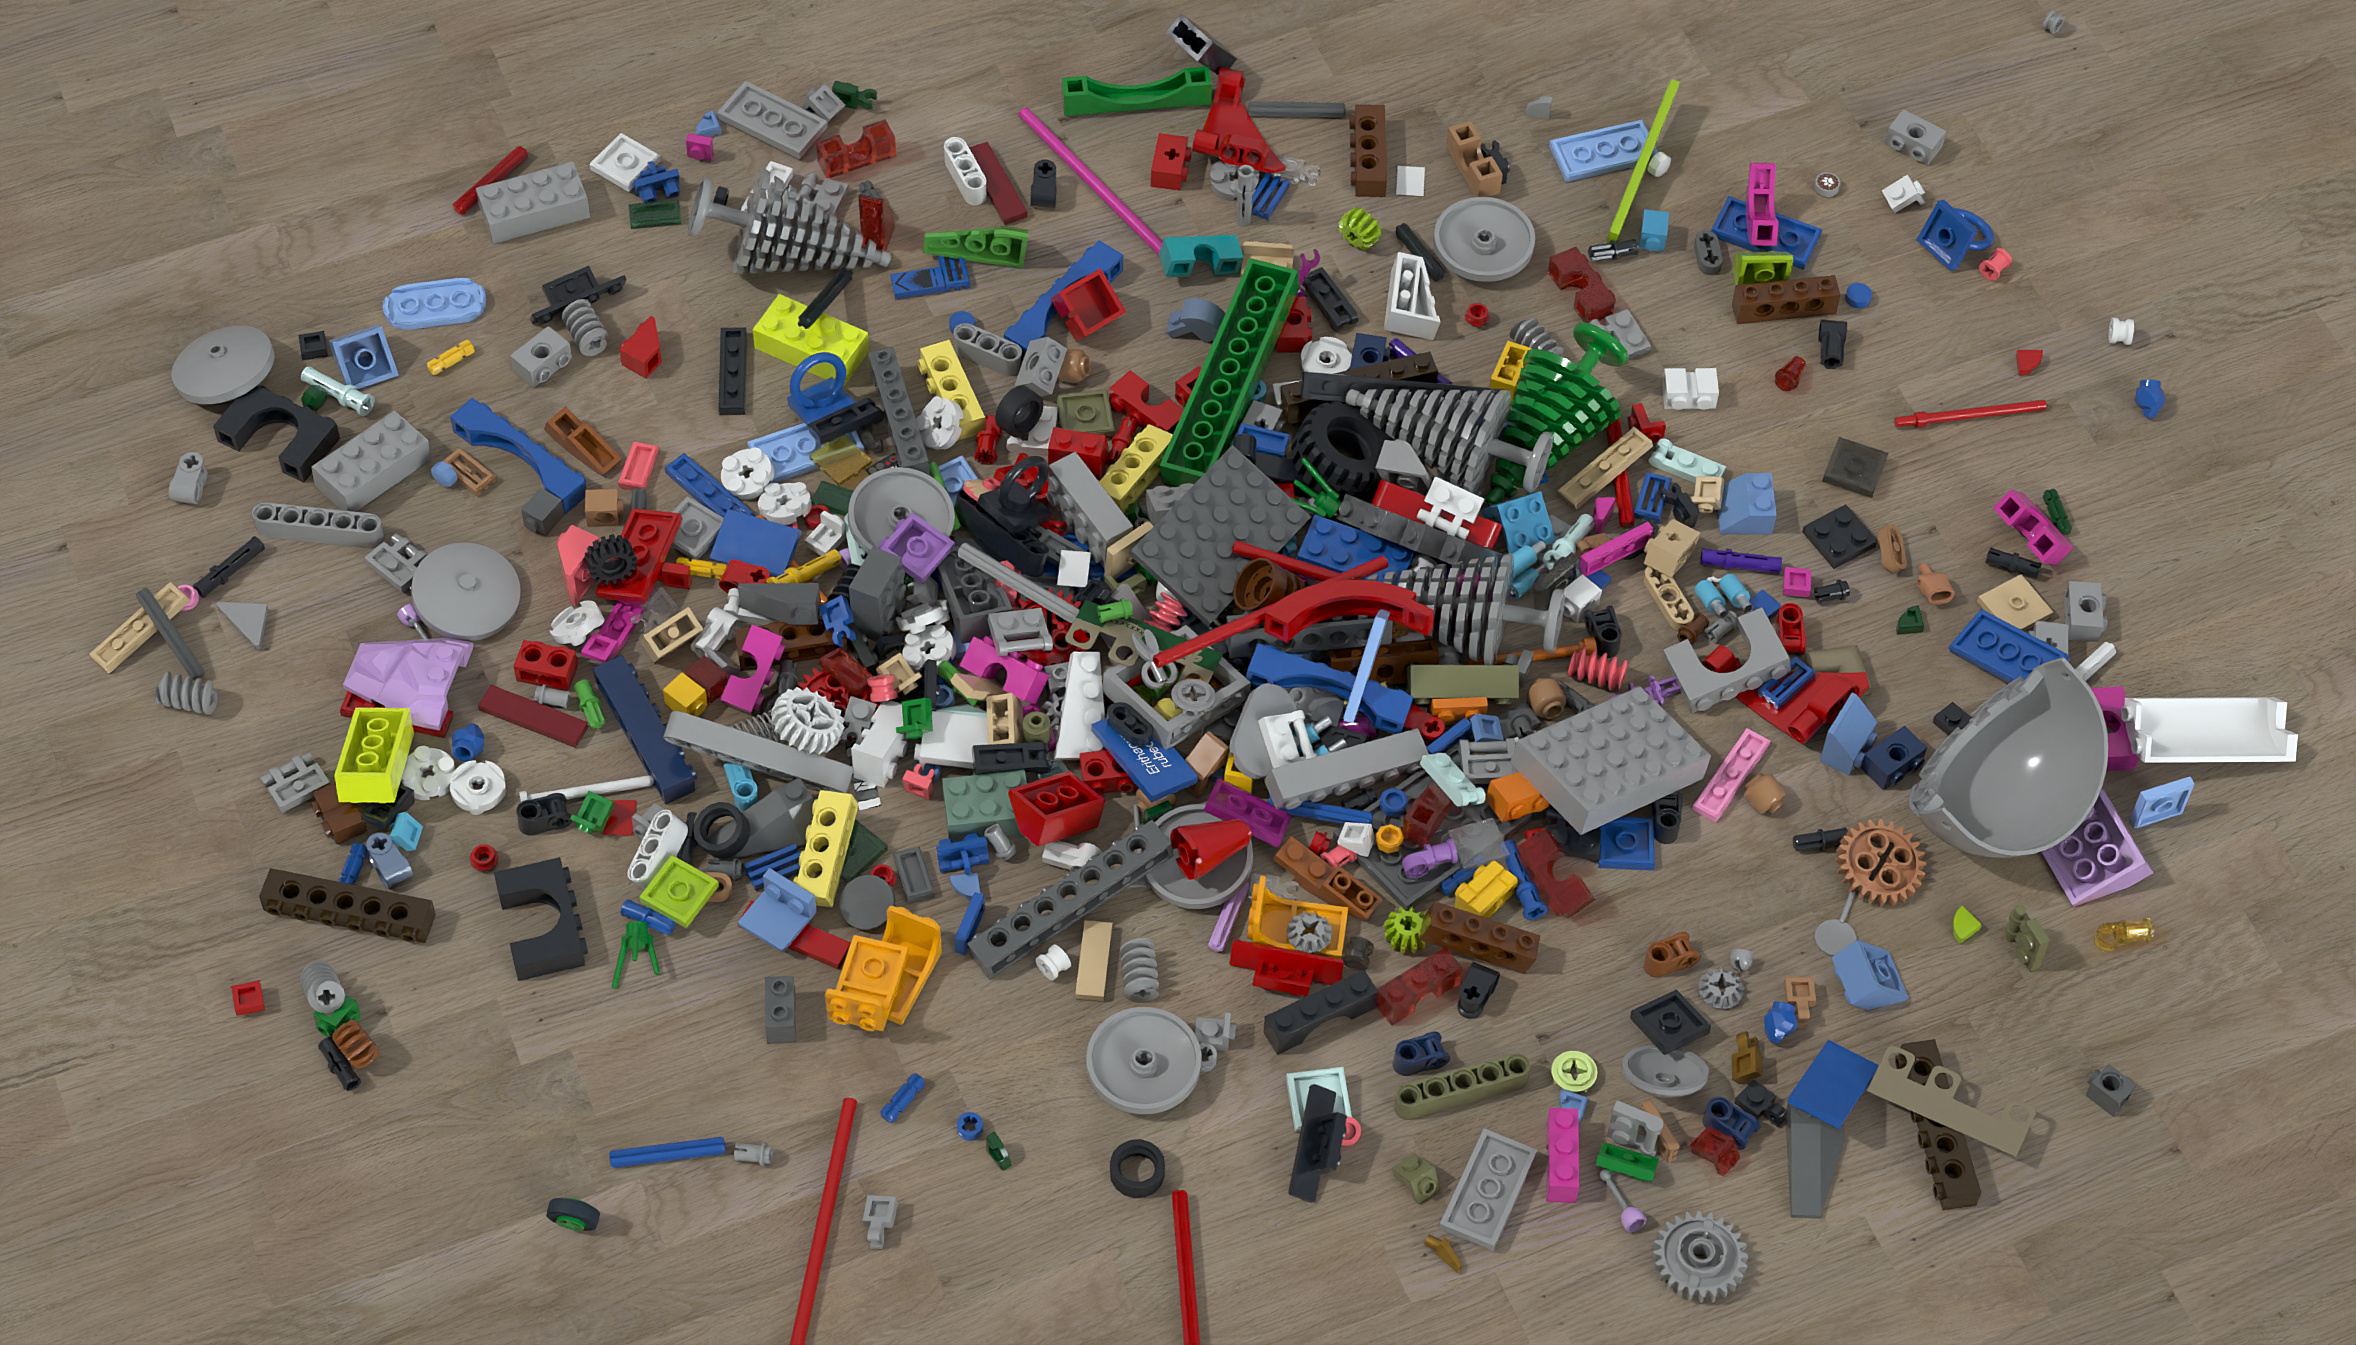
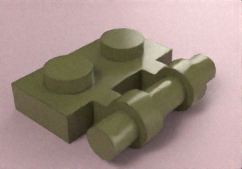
M2018 905L2010 913V922L2005 927V938L2008 942H2017V957L2032 972L2040 968L2050 939L2037 919H2030L2026 913V907Z

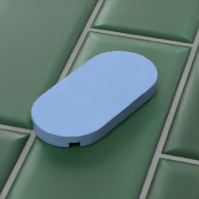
M453 278L398 286L392 290V294L385 297L383 312L387 322L393 327L402 330H413L470 322L483 313L487 300L485 291L480 284L474 283L469 278Z

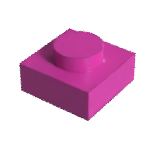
M688 133L686 138L687 156L697 160L712 162L714 156L713 138Z
M1785 567L1783 572V595L1809 597L1811 592V569Z

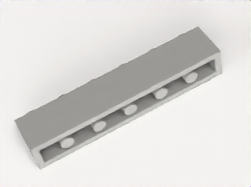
M1417 728L1273 768L1265 777L1264 782L1276 809L1283 807L1293 809L1307 800L1317 802L1332 793L1336 795L1345 794L1353 787L1367 788L1373 785L1375 781L1384 779L1385 782H1388L1406 772L1409 775H1413L1423 768L1420 765L1422 756L1429 755Z

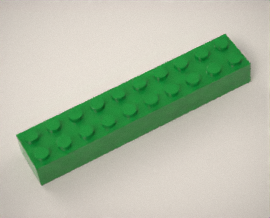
M1249 258L1160 463L1162 482L1178 487L1186 483L1195 484L1228 450L1238 432L1240 423L1245 418L1299 291L1298 270Z

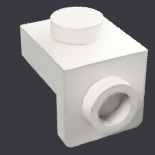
M1908 175L1882 190L1895 213L1916 200L1920 205L1925 203L1921 196L1925 193L1918 180L1913 182Z
M826 511L820 514L821 523L805 539V546L820 556L836 549L846 538L843 520L839 516L831 515Z

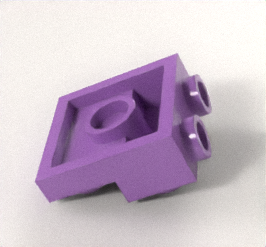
M911 513L906 520L902 518L897 523L890 538L886 536L879 544L878 549L902 557V565L905 572L922 584L953 550L955 542L914 513Z

